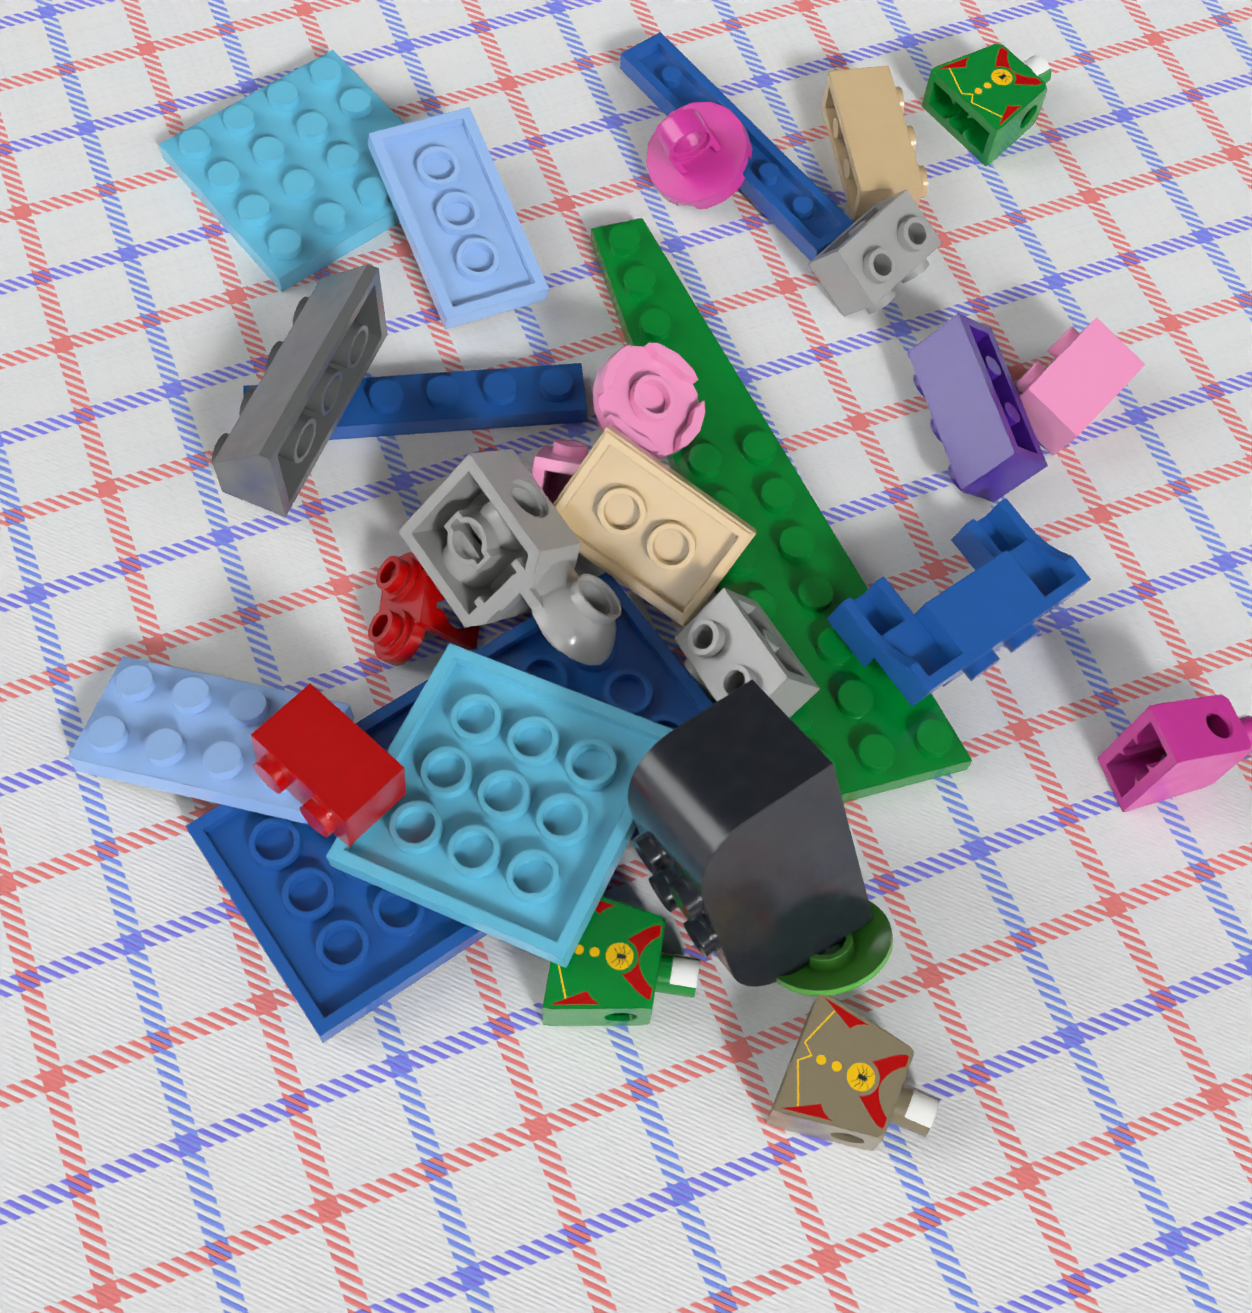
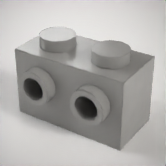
M906 189L875 203L811 260L808 265L844 317L866 309L868 314H873L895 298L896 294L892 289L898 283H906L927 269L929 262L926 258L942 242Z
M723 588L674 638L687 657L684 665L689 674L698 683L707 687L717 702L753 679L790 718L820 689L758 602Z

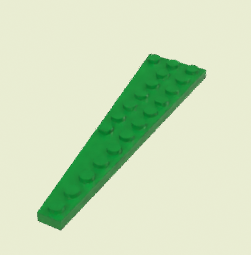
M643 218L591 228V244L627 346L644 347L648 343H659L678 353L691 366L698 378L693 383L698 394V403L705 402V415L701 430L686 447L667 456L671 469L757 529L755 536L714 591L717 595L725 588L757 601L820 688L790 719L833 763L843 803L967 770L972 759L932 693L912 707L878 662L874 660L863 667L827 620L843 601L848 598L855 600L863 595L868 588Z

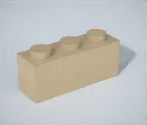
M889 65L829 71L822 103V112L851 220L855 222L875 203L906 189L916 204L919 205L920 198H925L928 191L927 172L923 165L918 166L915 156V131L913 126L906 125L903 115V91L900 86L895 87Z

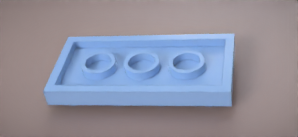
M470 107L368 133V147L445 330L547 300L549 287Z
M122 657L68 756L76 771L308 824L299 809L302 804L286 789L281 794L274 792L262 781L253 768L256 756L251 734L298 693L140 659ZM330 700L352 721L354 720L349 704Z

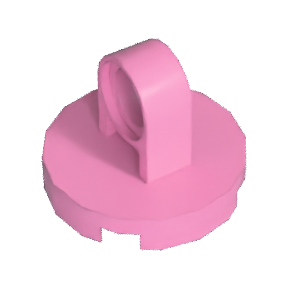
M648 343L644 347H631V345L619 349L598 370L593 385L594 412L597 416L599 428L604 432L610 424L657 459H662L683 449L700 432L705 415V402L698 403V394L693 385L698 380L694 370L678 353L659 343Z

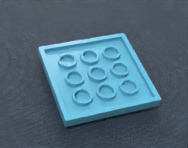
M334 50L327 52L159 144L163 159L281 292L400 223L368 147V133L405 123Z
M449 643L387 750L393 758L405 767L406 795L350 847L337 837L326 858L330 865L338 870L566 968L637 827L628 805V789L633 773L645 754L673 729Z

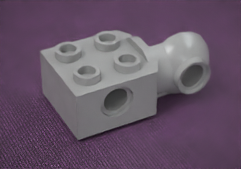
M513 449L469 453L399 529V534L464 627L485 625L502 619L525 615L532 610L533 617L542 634L558 651L585 665H601L612 653L617 631L615 620L620 616L622 610L615 592L607 583L592 574H583L579 577L574 569L581 546L580 541Z

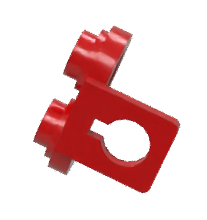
M413 552L405 553L399 557L390 556L381 564L376 576V584L382 591L379 612L373 617L368 629V638L374 643L375 654L380 660L393 666L405 664L418 651L423 641L425 630L466 650H472L477 647L479 626H463L460 630L449 623L445 612L436 608L437 601L442 602L445 598Z

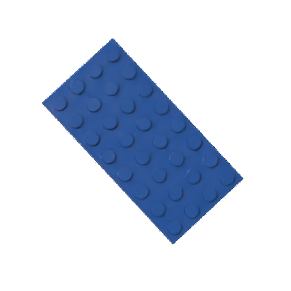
M606 572L598 576V578L607 583L615 592L622 610L620 616L615 620L617 631L612 653L601 665H585L558 651L547 641L533 616L474 651V653L673 730L713 705L712 701L615 579ZM428 680L355 724L387 751ZM221 804L185 826L322 1043L488 935L332 867L326 855L337 836L332 832L328 837H324L309 823L304 824ZM637 827L630 840L640 834Z

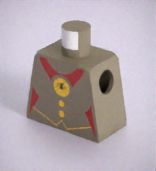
M818 994L810 1008L766 1124L846 1146L873 1151L883 1140L889 1122L926 1137L936 1116L940 1098L904 1083L914 1056V1050L908 1044L831 995Z

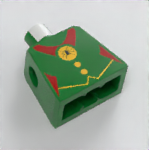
M993 44L931 69L921 107L986 167L1029 130L1038 119L1048 90L1046 83L1051 79V69L1048 62L1040 55H1034L1022 62L1004 45Z
M602 896L567 967H562L550 961L542 1007L543 1025L643 1026L650 1024L655 992L690 998L695 997L700 958L661 952L666 922L663 917Z

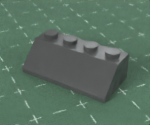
M367 264L323 277L319 280L311 296H305L300 300L294 312L293 326L284 342L278 341L272 347L267 360V371L257 387L252 386L247 390L241 402L239 419L230 434L224 433L214 447L212 464L222 492L281 516H287L388 335L379 268Z

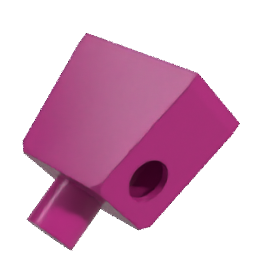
M1222 694L1150 705L1097 758L1122 812L1131 811L1199 790L1215 783L1252 751V717L1250 715L1237 716L1230 700ZM1166 753L1167 756L1160 761L1161 756Z

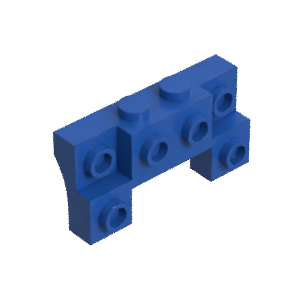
M1007 498L1000 501L979 521L972 519L966 523L951 539L975 571L926 602L915 614H913L883 576L875 581L860 597L855 600L848 598L843 601L827 618L863 667L876 660L912 707L941 686L945 687L963 673L970 681L975 680L1000 660L995 651L1005 645L1011 653L1015 652L1040 632L1034 624L1035 621L1073 596L1091 580L1073 556L1059 551L1037 535Z

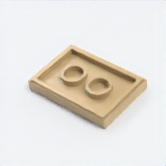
M610 424L553 503L554 507L580 541L579 553L684 628L691 622L757 531V529Z

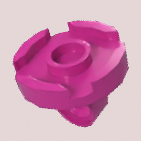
M693 102L672 111L658 124L648 143L646 164L651 181L670 203L677 206L679 204L694 205L696 209H708L726 201L741 187L745 179L743 172L748 163V156L750 159L752 157V146L747 130L729 108L713 102Z

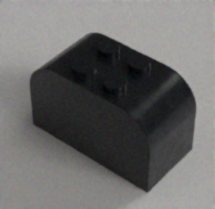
M753 679L661 738L642 758L629 784L628 805L641 835L632 841L646 867L653 874L648 879L649 883L669 912L679 908L688 919L683 923L684 928L700 953L705 958L715 953L737 982L751 987L777 982V977L797 972L810 963L811 956L815 954L822 955L844 940L846 935L854 933L873 920L834 765Z

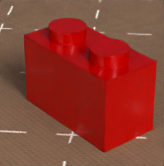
M311 683L251 734L256 756L253 768L262 781L278 794H281L286 789L302 804L299 808L301 814L319 834L328 837L333 832L348 847L406 795L405 767Z

